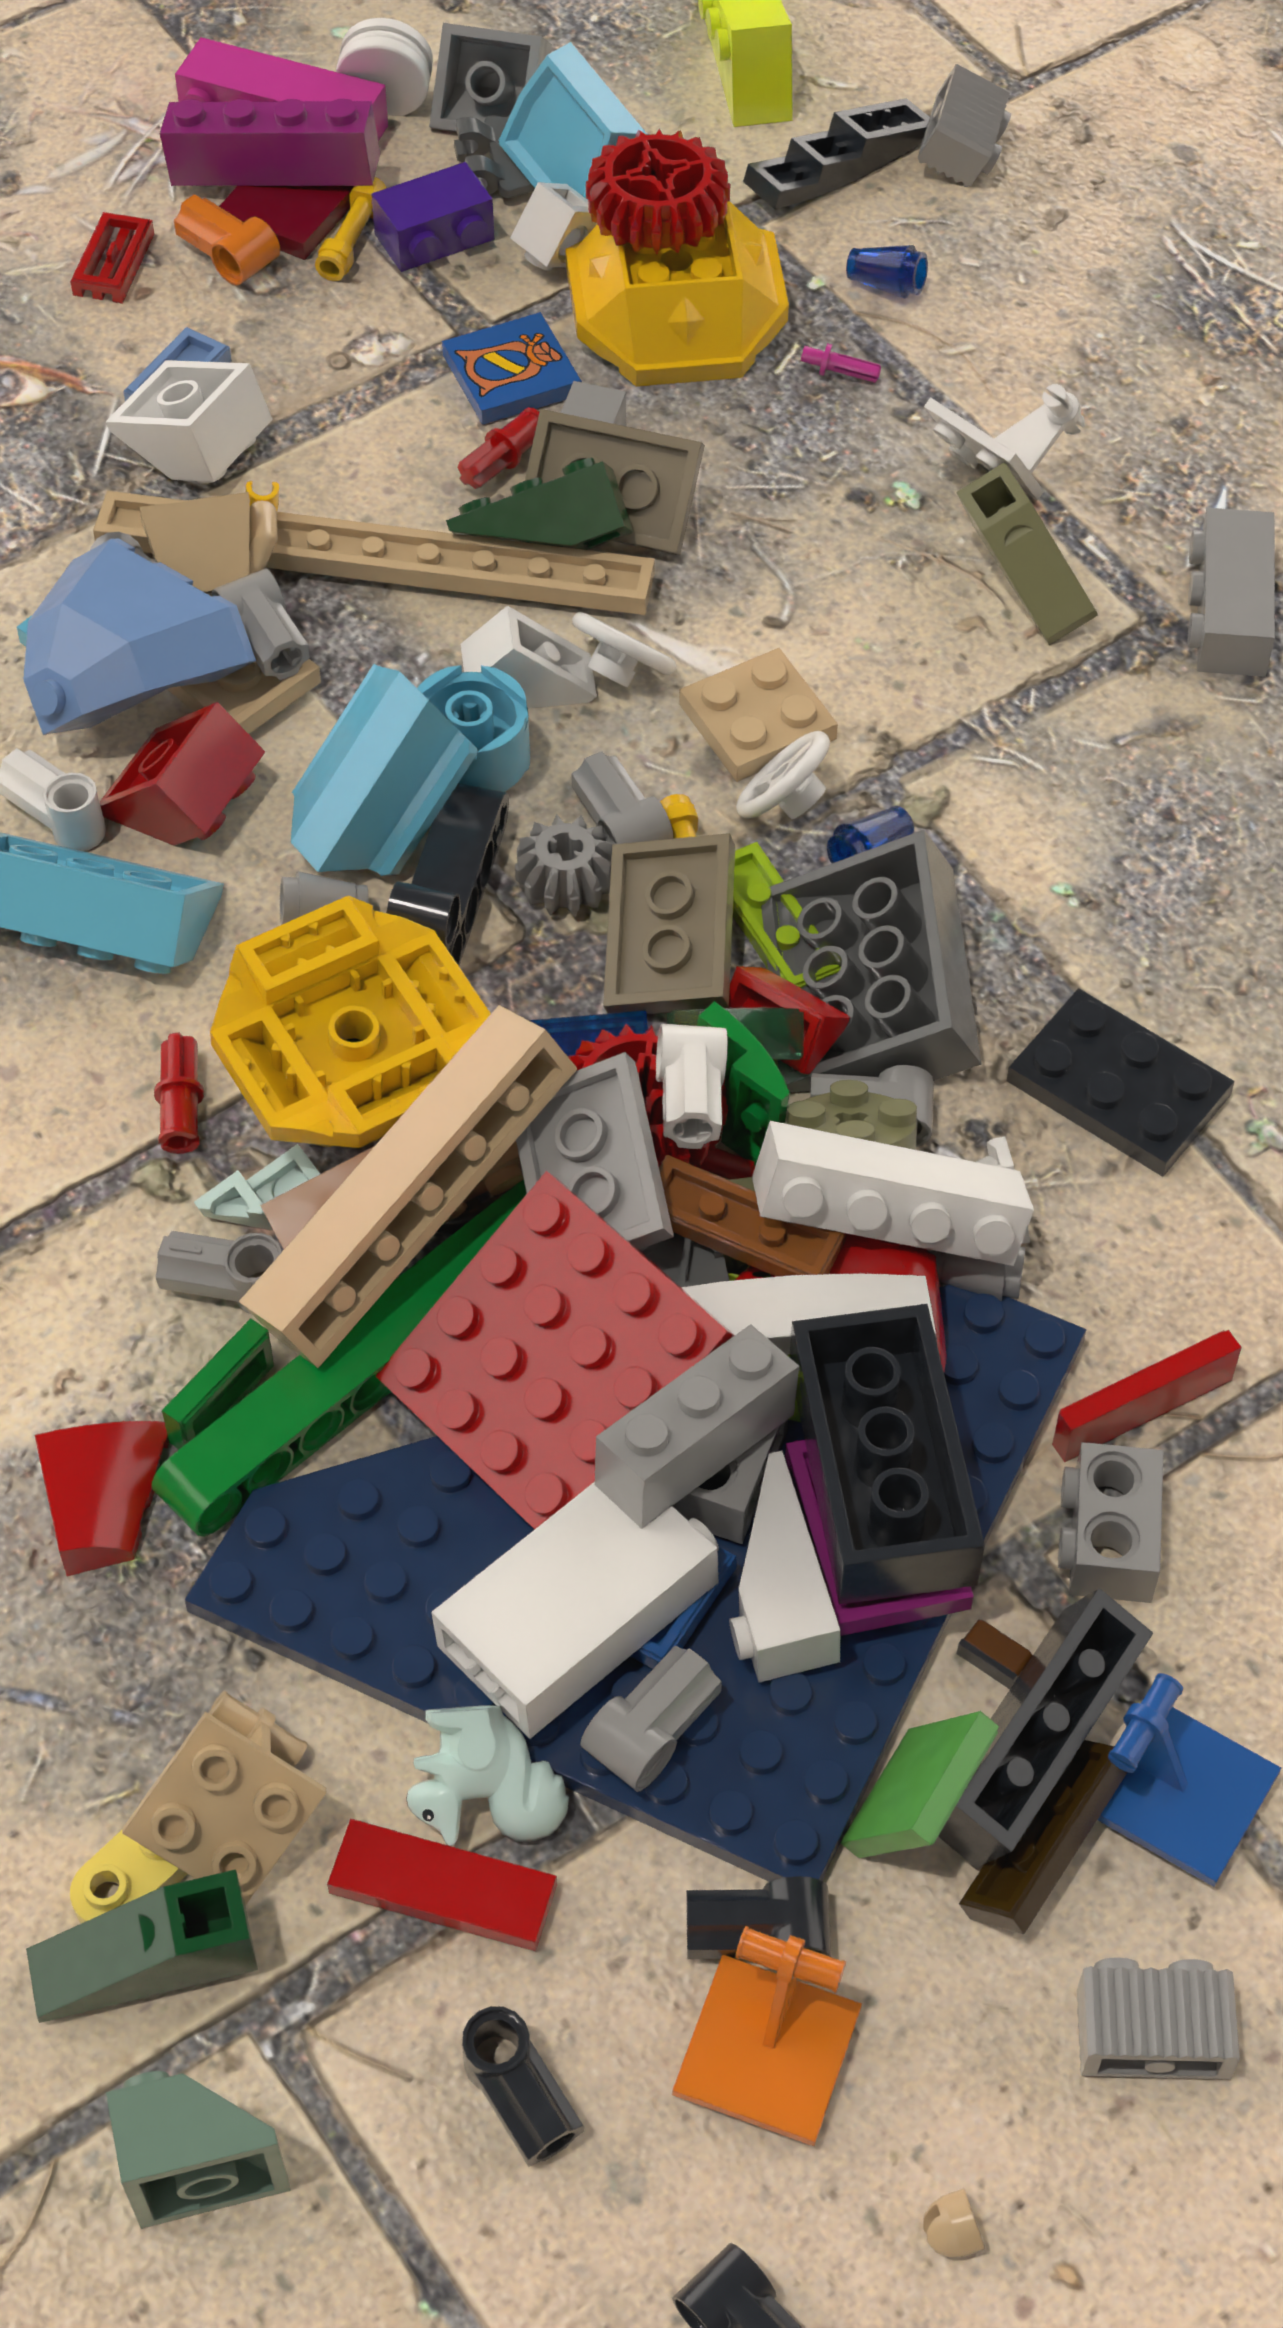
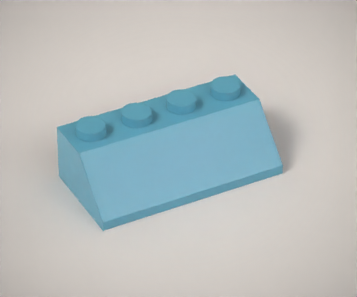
M0 832V928L21 932L20 940L32 945L54 947L57 945V941L78 945L77 954L92 959L113 960L114 954L134 958L135 968L153 973H170L171 967L179 966L194 959L222 896L224 883Z

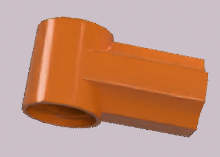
M195 194L182 202L179 214L174 219L176 235L209 255L216 270L226 281L233 285H241L280 255L279 241L273 230L262 219L250 217L243 222L206 198L201 199Z

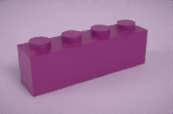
M187 99L180 102H169L159 133L171 186H373L380 157L372 101H352L350 99L300 101L298 99H286L276 102H251L246 99H236L230 102H200L194 99Z

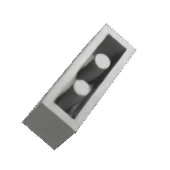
M1207 507L1203 529L1192 530L1190 540L1189 564H1198L1199 571L1191 572L1188 605L1198 606V613H1191L1188 647L1197 648V672L1266 677L1275 639L1274 512Z
M750 1324L596 1436L595 1486L641 1529L644 1528L670 1506L676 1504L794 1415L799 1365Z

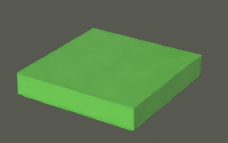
M982 1711L909 1728L842 1839L841 1844L858 1858L933 1845L998 1734L999 1726Z

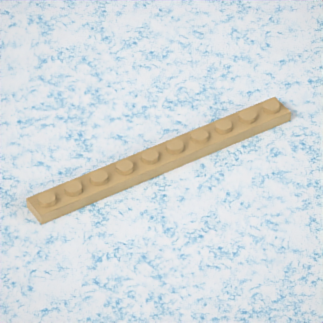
M107 491L93 529L94 539L96 541L97 538L109 532H122L129 534L138 541L143 552L152 553L141 522L140 507L187 500ZM277 512L278 539L266 568L639 615H646L655 575V558Z

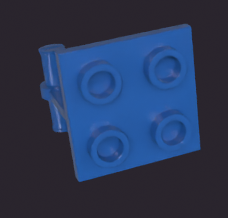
M1158 1673L1141 1703H1133L1123 1717L1126 1728L1113 1750L1109 1752L1108 1758L1116 1767L1126 1771L1127 1774L1099 1816L1098 1821L1215 1887L1282 1768L1174 1708V1703L1182 1694L1183 1686L1172 1676Z

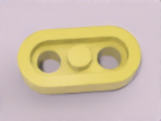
M121 1830L77 1871L70 1886V1900L77 1919L82 1924L161 1887L179 1883L188 1874L122 1834ZM104 1882H115L119 1885L116 1893L109 1898L94 1896L96 1888Z

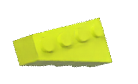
M698 0L700 17L705 19L708 36L711 41L733 127L793 121L792 23L782 1Z

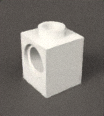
M538 182L510 238L526 250L524 256L530 263L541 269L551 271L553 267H566L565 249L582 241L597 223L591 222L588 200L568 184Z

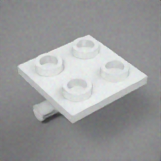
M1052 384L1046 388L1052 396L1043 392L1042 399L1044 405L995 438L990 437L932 398L924 406L937 422L933 431L951 445L948 450L956 458L973 469L980 463L989 471L1005 462L1024 492L1036 500L1041 497L1044 490L1033 477V471L1063 431L1069 435H1076L1081 432L1076 424L1083 428L1085 426L1084 417L1081 415L1080 402L1073 394L1066 392L1059 384Z

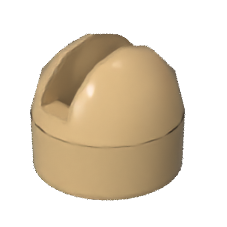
M964 2188L942 2195L929 2206L924 2214L923 2230L927 2234V2242L936 2253L947 2257H964L985 2249Z

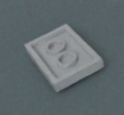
M624 1052L575 1071L516 1139L526 1192L528 1193L541 1176L548 1171L638 1250L674 1237L635 1061Z

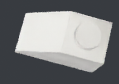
M506 606L461 643L464 672H481L482 665L494 667L507 673L523 688L528 708L589 703L597 697L593 670L587 667L591 659L590 653L509 606Z

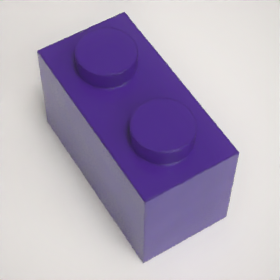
M466 162L371 193L375 236L400 272L495 240L493 199Z

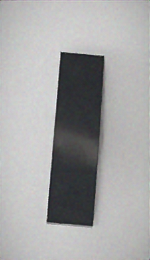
M907 98L834 112L828 131L793 137L790 140L786 156L749 163L743 183L774 209L817 198L856 182L897 160L921 144L930 117Z

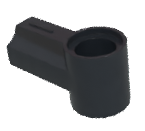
M802 1876L783 1877L765 1884L763 1889L686 1890L687 1959H721L722 1955L738 1959L735 1958L736 1951L745 1926L786 1942L790 1935L804 1939V1948L831 1957L829 1893L827 1884L820 1879Z
M490 2006L475 2013L468 2020L462 2039L463 2062L468 2079L477 2088L482 2090L528 2167L540 2161H546L567 2148L577 2136L583 2133L584 2126L530 2041V2034L525 2021L515 2011L500 2006ZM491 2037H504L510 2040L517 2048L515 2054L508 2061L501 2064H490L482 2060L476 2051L484 2040Z
M729 2243L672 2297L675 2307L690 2328H802L775 2300L777 2297L776 2291L764 2272L741 2248L733 2243Z

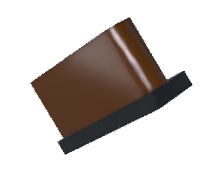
M980 1619L977 1620L967 1635L958 1643L956 1653L1008 1689H1011L1033 1656L1028 1649Z

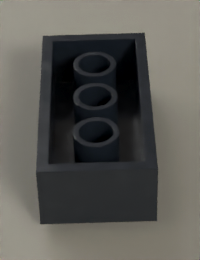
M928 1304L792 1321L789 1358L799 1365L796 1401L839 1605L977 1586L985 1544Z

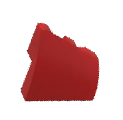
M162 1421L107 1422L59 1429L34 1435L58 1549L66 1575L71 1576L134 1560L142 1535L140 1522L143 1512L150 1507L154 1496L152 1480L155 1476L162 1450L169 1446L165 1423Z

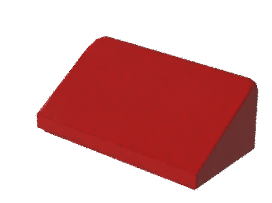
M736 966L730 983L729 1007L724 1008L757 1038L769 1054L803 1074H810L845 1030L851 1018L844 1012L772 971L761 967Z

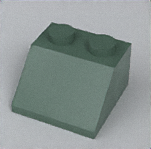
M163 2071L146 2072L126 2080L123 2084L124 2088L106 2092L121 2184L141 2229L291 2191L275 2129L182 2073L169 2076L167 2072Z

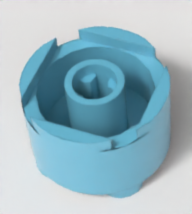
M462 665L435 672L418 686L417 689L477 748V755L459 781V784L505 792L522 778L530 766L529 715L525 692L513 677L497 668L482 665L481 672H462Z

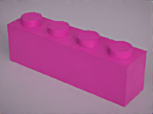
M200 37L175 73L179 102L187 99H194L200 102H230L236 99H246L251 102H276L286 99H298L300 101H333L336 99L372 101L378 141L388 127L385 84Z

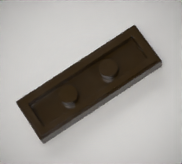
M1089 1740L1083 1741L1013 1851L983 1865L964 1894L959 1905L969 1919L1020 1934L1026 1933L1127 1774L1126 1771L1116 1767L1108 1758L1109 1752L1115 1746Z

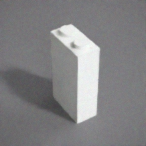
M594 1482L431 1612L437 1646L497 1706H501L506 1716L531 1739L677 1618L703 1594L718 1584L717 1541L702 1522L695 1518H691L688 1521L673 1506H670L641 1529L597 1488Z

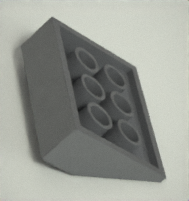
M925 830L769 887L771 889V896L761 906L764 931L781 956L783 954V959L793 974L796 976L803 973V978L808 986L801 989L851 1017L845 1030L810 1074H803L777 1059L778 1069L785 1080L789 1093L811 1091L812 1073L879 1077L880 1073L887 1068L896 1065H911L928 1071L933 1077V1081L982 1065L953 868ZM791 894L803 910L797 922L781 902V895ZM791 925L797 928L800 933L799 943L789 950L782 951L776 940V931L781 926ZM810 925H814L819 933H809ZM767 960L768 970L781 977L779 968L776 966L775 970ZM829 964L841 967L838 973L816 981L815 974L822 967L829 966Z

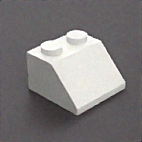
M165 360L108 418L106 424L111 433L171 480L197 481L200 484H208L222 478L226 474L227 468L245 449L255 443L256 437L273 419L250 363Z

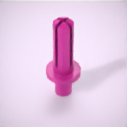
M827 343L825 351L804 345L800 361L820 366L819 375L824 376L826 370L874 383L879 379L881 372L880 364L832 352V344Z

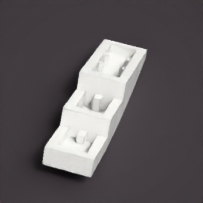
M862 1273L791 1275L681 1287L734 1335L752 1324L786 1355L790 1354L792 1321L928 1304L937 1341L926 1276Z

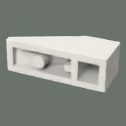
M782 1450L769 1453L739 1585L740 1616L729 1620L739 1660L752 1659L758 1682L840 1662L839 1624Z

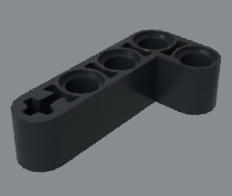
M459 783L432 823L412 883L397 881L394 884L386 911L387 914L400 916L433 929L458 966H460L504 835L509 810V795L507 792Z

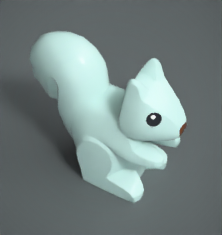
M481 1705L426 1710V1721L432 1728L440 1731V1750L433 1755L416 1757L413 1761L415 1769L434 1775V1779L419 1782L413 1785L407 1792V1806L419 1820L440 1831L445 1843L448 1846H454L459 1834L462 1800L488 1798L494 1824L503 1835L516 1842L536 1841L549 1836L558 1829L567 1814L569 1797L566 1795L563 1778L560 1775L554 1774L549 1762L531 1763L524 1736L503 1715L501 1706Z

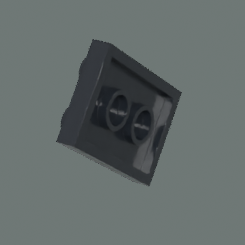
M1080 988L1073 993L1008 1068L1006 1080L1162 1177L1232 1094L1235 1082Z

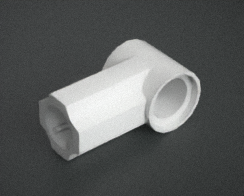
M16 748L2 759L0 767V794L52 829L54 840L58 846L87 851L99 845L105 837L106 827L95 782L90 777L81 773H64L32 750L24 752Z
M674 1024L660 1025L656 1054L657 1082H663V1135L675 1141L680 1148L701 1149L704 1144L719 1140L722 1128L721 1086L724 1082L727 1061L726 1028Z

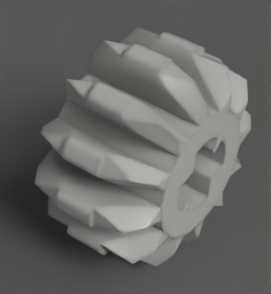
M556 814L550 827L534 822L530 836L520 838V843L517 847V863L515 864L516 881L519 882V888L525 889V896L528 898L529 905L545 903V908L550 916L560 907L568 908L574 917L581 904L595 909L598 908L599 902L602 900V894L610 893L613 844L607 842V836L604 834L602 826L587 828L582 815L572 824L564 823L558 814Z

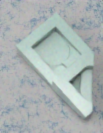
M296 1144L247 1180L237 1170L195 1200L194 1203L205 1217L273 1230L260 1205L320 1175V1173L301 1147Z

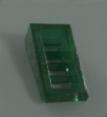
M724 1008L757 1038L772 1059L800 1060L803 1057L804 1012H799V1009ZM705 1009L671 1010V1013H667V1024L697 1026L698 1016Z

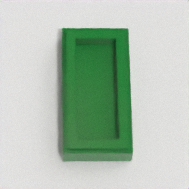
M250 1318L162 1409L170 1444L177 1449L182 1448L239 1403L274 1367L269 1331Z

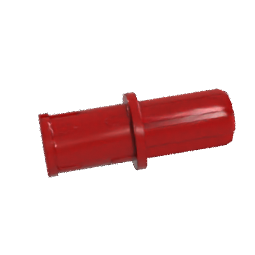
M527 407L518 417L502 429L494 428L487 432L485 442L459 462L457 468L461 474L459 477L464 485L469 484L474 489H478L502 470L513 469L518 466L521 461V455L533 445L540 412L535 408Z
M180 1032L169 1034L168 1040L163 1041L161 1044L160 1082L154 1088L155 1100L160 1104V1134L158 1136V1143L161 1144V1148L169 1153L184 1154L192 1152L200 1144L198 1136V1104L204 1098V1087L198 1081V1043L193 1036H183Z

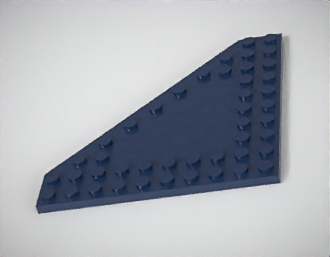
M946 1285L939 1287L947 1354L944 1375L982 1536L986 1545L1084 1343L1087 1329L1007 1296H1002V1301L990 1294H977L955 1286ZM788 1420V1431L780 1449L783 1452L784 1458L786 1443L805 1440L801 1422ZM434 1436L254 1489L186 1596L185 1604L187 1612L428 1723L426 1721V1710L481 1705L497 1706L437 1646L431 1612L535 1529L438 1436ZM708 1479L698 1487L714 1490L722 1487L723 1484L719 1481ZM754 1514L743 1544L713 1535L720 1548L736 1555L737 1568L683 1647L685 1650L690 1648L708 1662L713 1673L722 1681L721 1692L676 1740L677 1745L671 1759L651 1784L643 1790L636 1792L580 1745L587 1726L599 1710L616 1696H622L625 1699L653 1670L630 1656L531 1739L522 1731L521 1733L526 1740L531 1763L549 1762L554 1774L562 1776L565 1787L768 1882L793 1876L811 1877L822 1881L952 1613L840 1636V1662L758 1682L752 1659L739 1660L729 1622L731 1618L740 1616L739 1585L755 1518Z

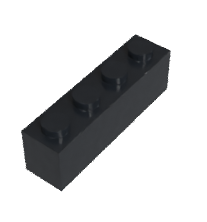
M1100 1588L1065 1608L991 1717V1720L999 1726L998 1734L938 1837L975 1868L1012 1852L1150 1640L1153 1632Z

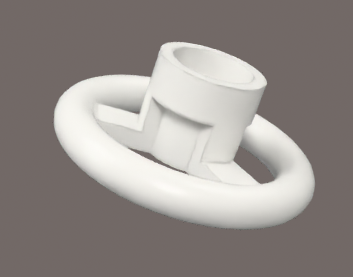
M578 612L573 616L572 622L574 627L600 641L587 665L590 669L627 688L636 673L633 670L638 661L666 675L675 672L676 662L669 656L586 613Z
M822 731L805 734L771 759L742 791L736 805L738 814L746 819L756 818L779 804L781 809L791 819H795L811 808L826 790V786L813 772L828 752L830 746L828 735Z

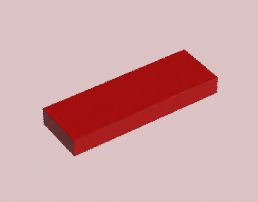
M1223 1330L1060 1409L1052 1442L1053 1447L1065 1463L1079 1456L1082 1442L1104 1444L1232 1381L1242 1349L1241 1345L1230 1330Z
M350 1818L327 1882L329 1894L536 1952L556 1891L557 1876Z

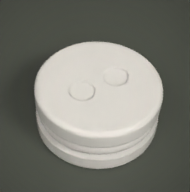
M371 18L355 24L345 34L341 44L336 72L385 84L387 114L390 116H404L420 107L427 96L433 68V54L426 39L408 24L390 18Z

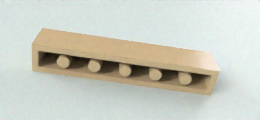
M498 1005L239 1302L276 1339L319 1368L577 1070L576 1066L544 1028Z

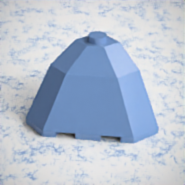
M119 538L110 539L75 558L28 621L23 680L43 735L91 728L169 688L217 681L255 662L256 658L237 606L221 596L211 597L192 586L193 580L161 562L152 563L134 553L135 547Z

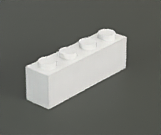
M774 1121L769 1122L752 1176L761 1217L1011 1266L1015 1264L1034 1211L1020 1171Z

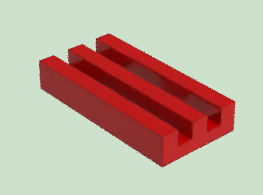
M103 212L70 281L73 296L83 297L85 291L90 290L93 299L103 300L105 294L108 293L112 295L113 302L123 304L153 239V221ZM115 227L120 228L115 241L111 242L106 253L107 258L99 275L93 276Z

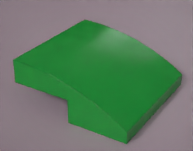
M714 1001L698 1016L697 1026L726 1028L727 1061L724 1078L727 1089L726 1105L728 1106L726 1123L723 1125L721 1142L741 1157L754 1161L756 1166L769 1122L774 1121L785 1124L790 1093L781 1072L763 1045L739 1020Z

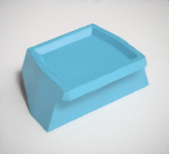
M569 42L548 54L523 88L499 138V145L534 188L538 182L568 184L586 198V181H588L592 159L601 156L602 147L604 145L616 146L618 136L632 139L635 138L638 130H641L646 135L647 133L575 46Z
M373 664L292 791L294 795L291 830L292 845L317 872L369 869L379 873L380 876L399 874L476 757L477 748L400 671Z

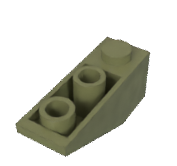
M1005 462L956 492L976 532L1049 645L1098 616L1096 609L1045 524Z

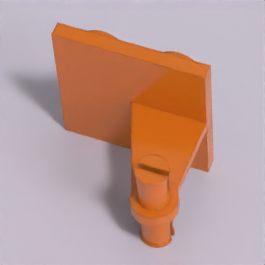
M745 1926L735 1958H741L776 1970L777 1973L726 1955L721 1956L674 2084L672 2095L815 2146L862 2008V2003L834 1994L839 1988L846 1961H840L804 1948V1939L790 1935L786 1942ZM797 1978L832 1990L834 1993L797 1981Z

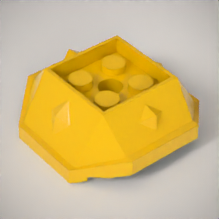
M730 201L727 202V214L724 217V224L718 225L715 228L714 237H701L698 247H693L686 243L682 244L679 253H676L671 248H661L656 255L653 248L646 247L635 253L631 243L628 242L621 246H616L612 235H601L598 225L582 241L565 249L566 270L577 338L598 356L618 366L619 373L636 387L742 378L754 364L756 355L775 338L788 321L789 302L775 234L772 231L758 228Z
M348 895L236 945L229 967V976L211 1026L210 1037L211 1046L271 1140L315 1144L326 1148L332 1146L361 1148L382 1138L491 1013L433 929L400 916L373 910V905ZM352 1038H356V1039H359V1040H362V1041H360V1042H347V1041H345V1040L352 1039Z

